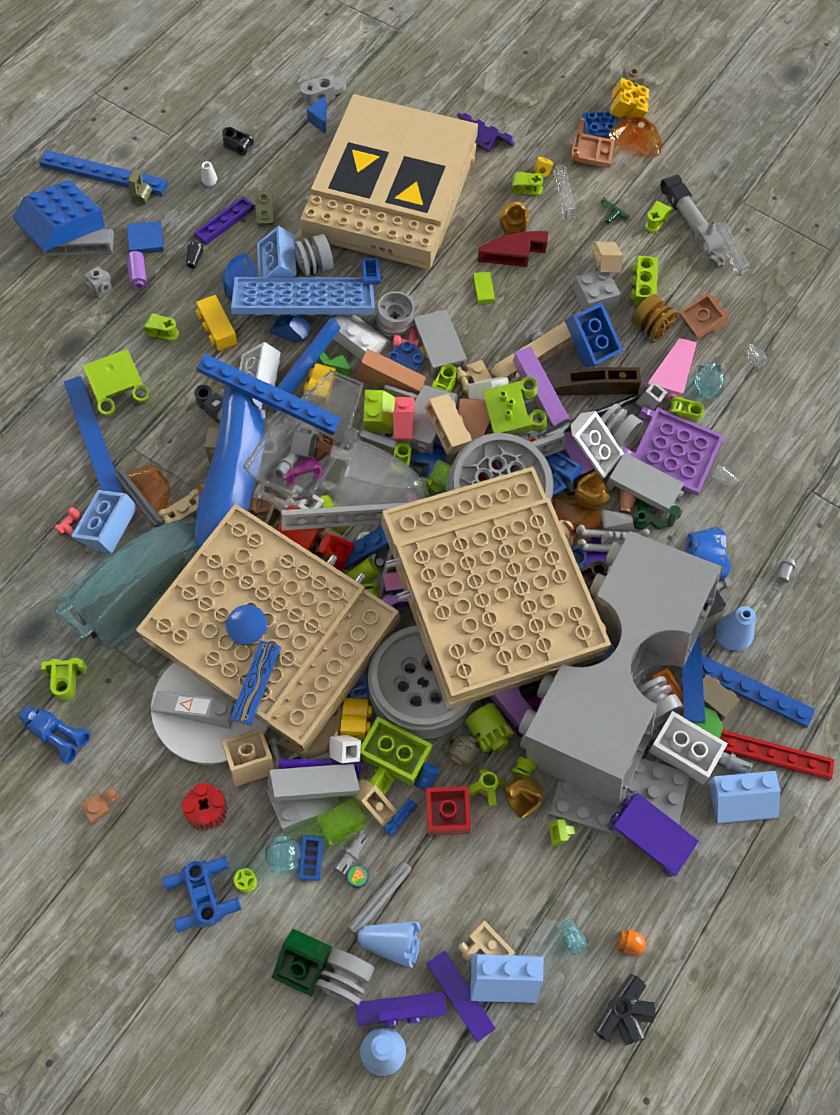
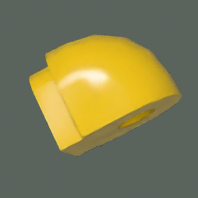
M538 157L535 164V173L542 175L543 178L547 177L551 172L553 162L547 158Z

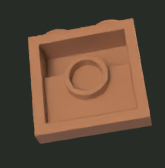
M709 292L679 311L683 320L698 339L710 331L715 332L729 323L728 312L725 308H720L717 297L715 295L712 297Z

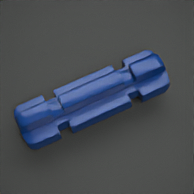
M408 799L404 807H401L391 818V822L384 826V831L392 836L397 831V827L400 828L408 819L410 812L413 813L417 804L412 799Z

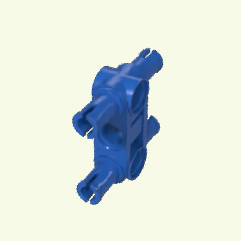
M226 855L209 862L207 860L200 862L192 861L183 867L181 872L163 877V883L167 891L183 884L188 886L194 911L192 914L174 919L178 933L195 926L197 928L213 926L221 921L223 916L242 910L238 897L220 904L216 901L210 877L214 873L230 869ZM194 869H201L200 876L196 878L191 877ZM207 910H213L212 918L204 920L203 913Z

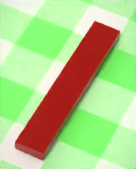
M722 730L719 739L728 743L723 751L725 753H733L739 757L829 781L833 777L835 759Z

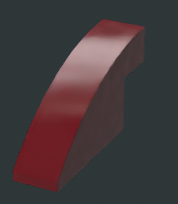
M524 231L494 239L479 248L477 262L527 267L530 251L546 253L548 231Z

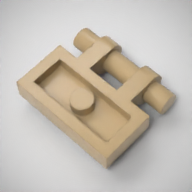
M482 360L466 365L467 372L463 371L461 367L456 368V378L458 382H461L462 390L468 397L467 384H469V379H471L472 383L492 379Z
M482 920L468 935L474 942L470 947L464 941L457 947L463 953L462 957L470 962L472 953L475 954L479 949L484 954H515L511 947L485 920Z

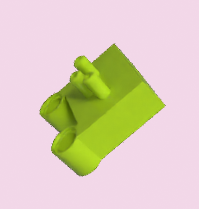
M128 349L83 365L84 372L97 399L99 413L102 416L110 417L115 412L114 403L109 398L133 390L132 395L136 403L144 404L148 401L149 391L143 385ZM142 390L146 393V396L138 398L136 397V392ZM103 404H110L112 406L111 410L108 412L101 409Z
M527 376L522 381L483 391L493 433L519 435L530 431L541 432L546 428L547 419L545 412L535 410L528 417L523 396L529 399L537 395V381L534 377ZM532 385L533 389L527 390L525 387ZM537 418L543 420L541 423L534 422V420Z

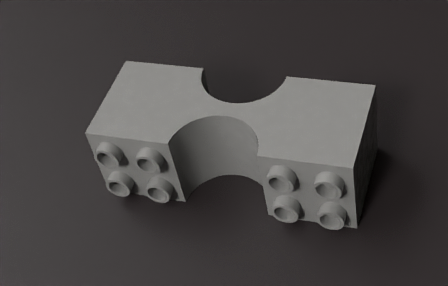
M629 531L623 544L617 542L612 544L606 558V564L610 565L607 571L608 574L604 576L598 573L589 592L590 596L594 597L593 603L601 622L606 627L609 641L616 650L609 658L599 664L589 667H571L561 664L555 677L546 674L537 692V697L542 698L538 711L535 712L528 709L519 727V732L524 734L520 747L526 750L527 759L536 764V770L563 782L566 781L574 785L575 788L583 790L618 808L652 737L657 704L641 694L633 680L641 672L654 666L673 665L681 668L684 667L714 602L722 567ZM705 603H708V607L705 612L703 607Z

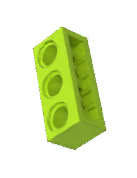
M638 255L637 262H633L632 272L635 273V276H632L631 286H634V289L631 290L630 299L633 300V307H638L648 296L652 294L657 295V257Z

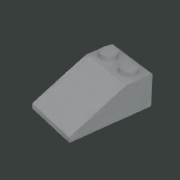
M266 790L271 801L269 790ZM338 797L271 801L284 835L343 809Z

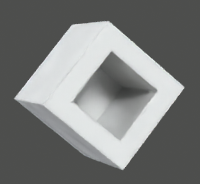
M349 735L330 737V758L340 763L360 761L361 740Z

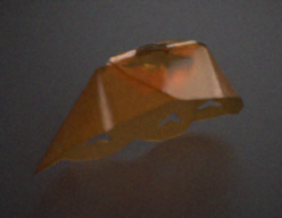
M635 116L626 118L615 125L609 132V137L615 140V145L634 148L648 157L661 154L662 143L660 134L656 127L646 118ZM638 123H644V127H639Z
M151 464L126 472L157 513L167 506L170 496L168 480L154 465Z
M560 495L552 497V505L558 520H566L572 523L574 530H570L571 533L578 535L576 529L579 525H584L585 529L593 530L603 523L601 516L602 508L590 509L596 511L591 514L589 509L581 506L574 497Z

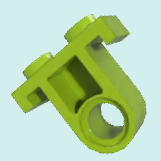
M70 658L64 661L50 659L49 661H42L41 670L46 676L51 674L50 689L55 697L62 702L71 700L75 695L77 671L87 674V666L79 658ZM67 686L64 691L59 692L61 687Z

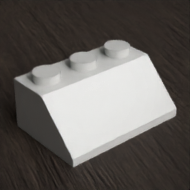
M338 314L334 318L341 329L333 339L360 360H362L367 348L380 354L391 344L389 339L355 314L351 316Z
M263 342L242 354L239 370L275 386L281 352Z
M596 411L580 413L571 424L572 436L602 478H605L623 456L624 452Z
M672 711L649 752L704 784L710 777L728 743Z

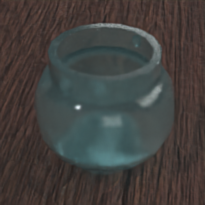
M290 835L272 838L273 842L269 843L265 849V858L268 865L271 866V872L299 868L298 861L301 859L299 843L294 839H290Z

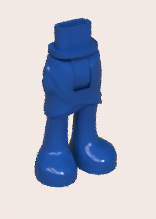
M27 706L19 715V719L24 722L23 725L33 735L45 743L52 744L59 750L60 760L65 764H70L76 758L78 750L76 746L53 733L56 731L60 732L78 747L85 746L91 737L90 731L84 728L74 729L69 727L47 710L33 709Z

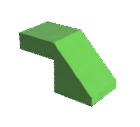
M323 351L317 359L318 364L337 368V377L352 378L351 367L343 355L329 360Z

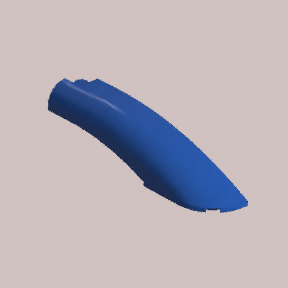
M228 386L224 388L221 422L213 459L202 492L199 493L195 525V539L198 550L234 504L248 511L259 467L266 411L261 409L262 402Z

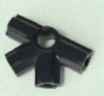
M630 973L615 997L609 1001L606 1011L593 1029L602 1040L610 1043L618 1030L625 1045L644 1038L637 1021L653 1023L656 1008L654 1002L638 1000L647 986L643 980ZM618 1001L624 1006L622 1014H619L616 1010Z

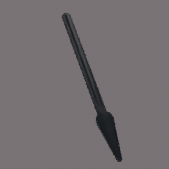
M634 394L595 411L599 416H602L614 404L624 407L636 402L641 394ZM575 419L563 420L544 432L543 436L546 437L560 431L563 433L571 431V424Z

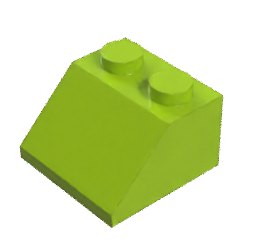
M365 390L363 419L365 431L394 434V396L383 390Z

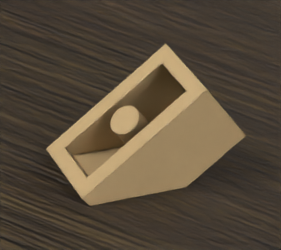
M362 778L358 783L360 788L359 794L350 797L363 811L384 828L397 813V810L376 785Z

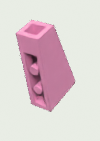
M679 338L649 380L648 386L654 381L667 391L663 399L671 402L673 397L682 398L696 342Z

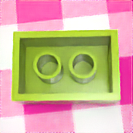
M377 717L361 745L360 758L363 762L376 769L379 767L386 769L392 777L413 787L423 764L427 762L432 753L433 744Z

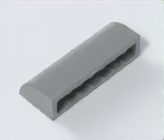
M100 229L46 250L43 253L44 256L113 254L114 231L113 229Z
M354 764L274 769L269 771L268 787L272 802L358 795L360 792Z

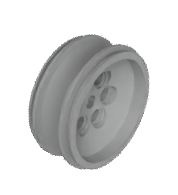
M493 433L476 438L460 451L450 469L446 492L479 483L478 476L480 475L485 476L489 480L511 473V468L519 471L534 467L544 493L551 501L553 477L547 460L532 443L516 435ZM492 463H498L500 470H495L492 467Z
M412 626L390 635L375 651L368 671L369 697L378 717L423 740L435 739L453 732L462 725L470 715L475 701L449 710L447 709L434 671L425 669L431 663L418 627ZM411 668L415 670V672L412 674H408L405 672V670ZM401 686H405L408 688V690L405 692H401L398 690V688ZM439 698L441 702L435 704L431 701V699ZM419 701L421 705L414 707L411 705V702Z

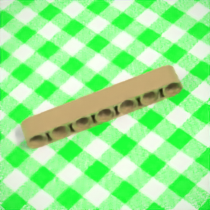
M563 322L520 350L531 346L539 362L542 363L574 343L566 323ZM513 353L497 363L491 369V374L495 378L507 377L508 383L520 377L513 363L515 354Z

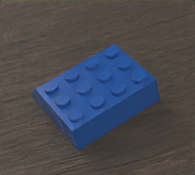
M64 180L59 184L48 186L43 190L24 196L13 215V220L43 252L105 228L101 209L71 180Z

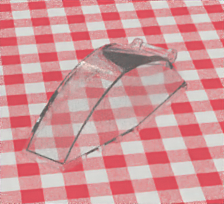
M330 370L316 382L315 387L311 390L307 389L304 392V396L300 398L341 417L334 435H330L284 412L279 413L243 465V469L259 484L254 491L253 498H261L283 508V510H287L289 506H293L298 500L312 498L347 444L363 389L362 382ZM301 427L312 430L311 433L318 435L319 432H322L336 440V450L333 456L328 454L324 459L318 461L322 467L321 477L313 478L314 473L310 472L295 477V484L286 487V479L281 480L280 478L278 480L273 476V471L278 467L279 461L284 459L291 450L295 430H300ZM315 440L313 455L307 457V456H303V455L297 454V456H298V461H297V462H300V461H303V460L310 459V458H313V457H314L315 449H316V440ZM268 489L288 499L285 501L264 491Z

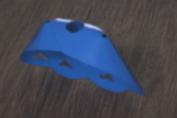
M246 253L233 258L221 274L225 295L228 299L232 300L235 277L257 276L256 267ZM244 259H246L248 265L243 264Z
M712 527L688 535L686 553L719 566H725L723 569L724 573L721 570L719 578L725 579L730 572L731 565L725 552L726 535L722 529ZM693 542V545L689 549V543Z

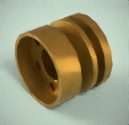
M656 294L648 296L635 310L631 319V323L639 330L645 329V335L650 336V339L653 341L660 340L671 329L678 317V312L672 309L670 305L664 306V301Z

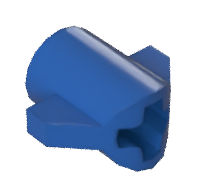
M423 764L414 786L425 792L426 788H432L439 771L438 768L432 764Z

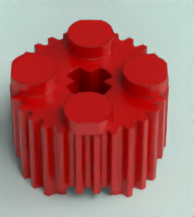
M199 783L193 787V790L190 789V792L186 793L187 796H184L185 800L182 802V810L193 828L201 829L202 831L206 829L208 831V828L212 830V827L216 828L218 825L221 826V822L224 823L223 819H226L225 813H227L226 809L228 807L220 789L218 790L213 785L209 786V784ZM204 805H208V806H209V808H208L207 810L204 808L203 811H202V807H203Z

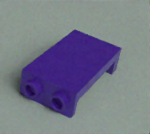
M638 792L631 796L627 795L621 803L623 806L621 811H616L611 817L610 822L612 824L608 829L619 832L663 867L665 875L668 877L676 876L699 840Z

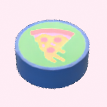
M355 865L348 870L347 880L352 887L362 888L367 884L369 875L365 867Z

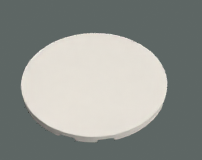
M174 662L163 673L155 687L151 709L157 691L230 700ZM151 711L153 725L163 744L181 759L201 765L227 762L222 740L260 728L265 735L268 730V726L254 718L251 726L233 720L231 729Z

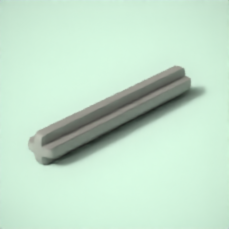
M402 862L351 922L349 930L357 935L411 872V867L407 863Z

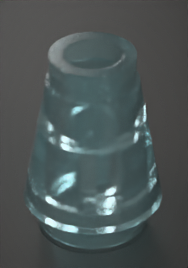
M569 919L561 924L568 950L572 951L573 955L582 953L589 948L587 944L588 939L576 923H574L573 919Z

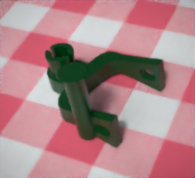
M639 499L637 502L639 511L633 518V524L639 530L646 528L650 524L659 530L666 526L673 527L675 521L681 517L682 510L676 505L671 506L669 518L662 521L649 511L645 501Z

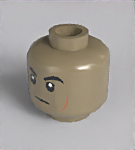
M468 734L466 737L458 736L449 748V753L451 754L449 757L461 766L464 764L470 765L479 753V748L476 746L477 741Z

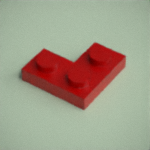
M326 532L318 550L329 555L327 561L332 555H335L337 561L333 567L342 572L355 543Z

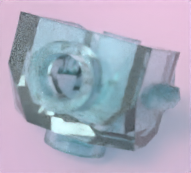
M713 362L698 365L695 384L698 390H700L699 397H718V390L723 384L721 365H715Z

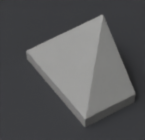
M601 511L604 529L635 532L631 514Z

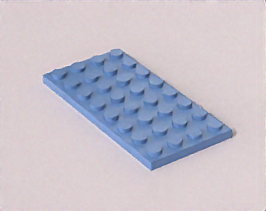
M235 277L231 313L238 316L254 314L256 316L272 314L274 316L290 314L292 316L308 314L309 316H316L317 314H325L327 316L343 314L345 316L361 314L369 316L375 314L373 284H363V277Z

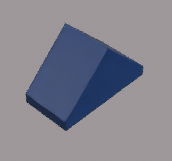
M322 97L307 108L308 121L323 133H326L327 127L326 97Z

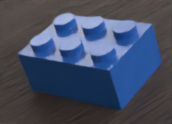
M602 302L564 320L585 368L594 366L623 352V348Z

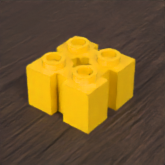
M621 78L612 91L613 102L610 114L620 118L623 116L627 117V121L638 125L648 112L647 100L649 99V89L641 85L636 87L630 80Z

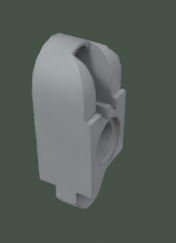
M333 74L305 81L300 86L301 96L310 105H313L322 97H326V102L333 100L335 95L345 91L346 80L342 77H333Z

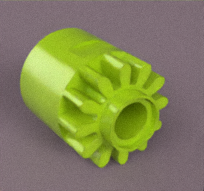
M495 703L479 708L465 721L484 752L493 750L495 753L509 745V738L513 737L514 734Z

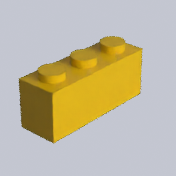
M213 295L197 301L198 309L195 312L198 319L203 320L202 326L205 333L209 332L210 334L208 337L211 345H215L218 351L236 345V333L217 296Z

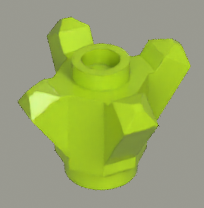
M486 768L478 770L480 778L476 783L469 786V796L480 793L487 798L489 807L497 805L495 791L497 788L507 785L505 778L497 776Z

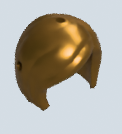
M511 202L500 211L499 223L507 234L527 230L530 215L520 202Z
M596 471L580 479L575 488V497L578 503L588 509H596L607 503L610 499L606 484L601 475Z
M530 776L517 777L510 781L504 789L505 797L510 807L519 818L524 819L531 815L542 804L544 797L543 788L536 779Z

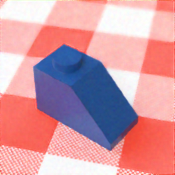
M287 315L277 318L270 332L291 342L303 341L308 337L311 326L301 315Z

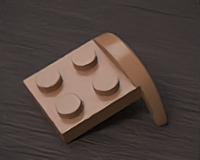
M581 118L574 138L571 160L610 168L615 140L582 134L585 119Z

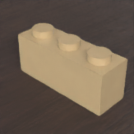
M595 241V247H592V257H594V262H596L599 271L621 273L623 255L616 242Z
M449 394L428 400L425 410L446 454L450 455L460 452L472 440L469 431L464 426L462 416L456 410L454 400L451 399Z

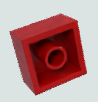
M469 786L426 788L428 836L470 834Z

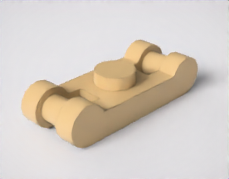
M198 489L192 490L186 497L158 512V515L164 521V526L168 530L173 529L197 514L200 493ZM196 501L197 503L192 506L191 503Z

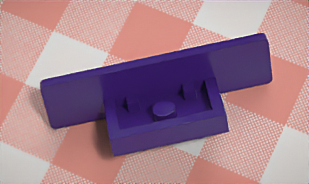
M457 113L456 116L460 120L478 124L475 140L478 146L491 152L497 139L514 146L515 143L511 135L507 133L501 134L497 128L493 126L489 128L485 126L483 121L471 119L472 117L467 113Z
M444 992L361 1001L359 1006H356L358 1026L384 1023L385 1027L398 1025V1021L407 1020V1024L420 1023L423 1018L447 1015Z

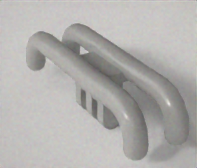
M579 525L576 529L578 535L601 538V544H588L584 539L578 541L577 546L583 551L609 552L614 542L622 544L629 532L585 529L584 525ZM643 529L634 533L647 537L650 531L649 529Z

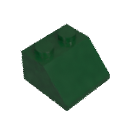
M292 929L283 942L272 978L312 997L317 987V981L322 976L321 973L327 965V960L333 947L296 929Z

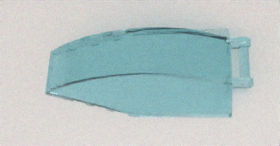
M196 516L161 525L118 549L89 574L62 593L61 597L65 601L55 608V612L66 619L76 631L79 639L85 638L94 631L107 649L113 648L138 628L197 553L198 546L195 539ZM73 607L87 624L82 626L69 612V609Z

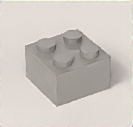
M595 271L575 278L573 291L583 311L601 302L605 310L618 307L621 294L610 272Z

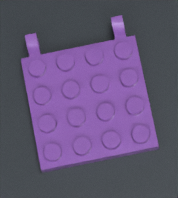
M643 406L639 419L643 421L651 420L636 453L625 447L622 451L683 482L682 490L698 496L724 435L658 407L656 411H653Z

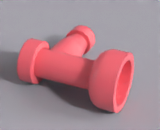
M409 330L408 340L401 339L399 335H394L393 349L405 341H409L418 347L419 339H415L416 330Z
M71 507L68 510V516L59 525L56 524L54 528L61 535L66 532L72 536L74 529L70 524L74 520H81L83 516L75 508Z

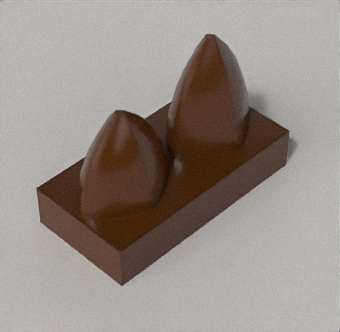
M319 432L316 437L314 458L317 462L324 459L328 454L333 456L336 450V440L322 432Z

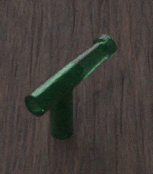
M605 197L601 199L600 203L613 212L605 219L607 224H610L618 216L625 221L628 220L630 215L606 200Z

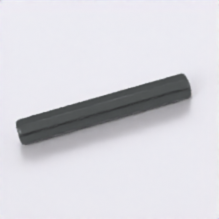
M118 471L115 474V478L154 527H159L163 523L162 518L126 472Z

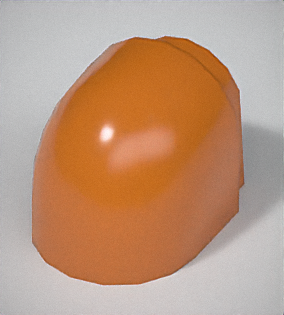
M629 929L620 932L617 945L618 950H622V953L630 956H639L645 951L646 941L640 933Z

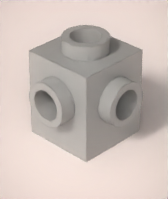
M99 266L84 275L86 287L98 298L113 290L110 282L111 276Z

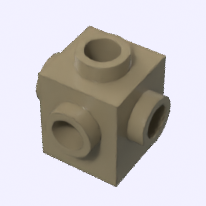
M639 65L625 66L623 68L621 78L630 80L636 87L644 84V75L641 74Z

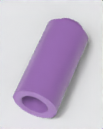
M132 251L126 256L129 283L132 288L141 290L147 286L144 256L141 252Z

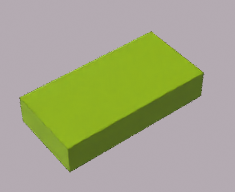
M490 272L473 273L477 303H495Z

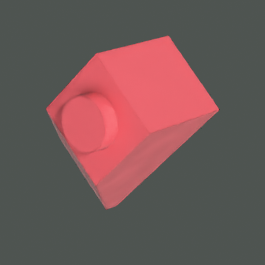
M395 397L393 410L394 440H413L416 417L414 397Z

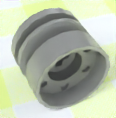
M324 234L313 236L312 245H310L307 239H303V245L301 241H295L296 260L305 277L310 276V271L313 275L316 274L317 265L321 272L334 268L330 246Z
M396 291L386 293L380 298L377 308L376 327L383 336L394 339V335H399L403 338L409 334L414 315L412 299L408 295Z
M614 404L603 415L601 420L623 450L624 447L627 448L641 429L643 421L633 414L625 419L627 410H621L620 405Z
M664 676L650 680L637 688L643 696L657 704L653 727L667 721L672 711L677 714L684 707L676 694L666 696L672 688L670 685H666L667 680Z
M333 948L327 964L334 971L333 973L322 971L321 975L327 978L329 982L318 979L316 986L322 989L328 996L342 1003L359 1006L361 999L353 995V992L364 995L365 990L357 985L358 981L369 983L375 968L352 954Z

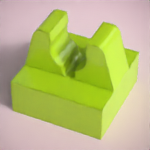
M379 767L372 770L374 776L371 780L367 778L366 781L376 785L382 794L385 795L395 779L386 769Z
M565 819L556 820L548 825L552 846H560L567 842L568 838H571L570 835H575L574 826H566Z

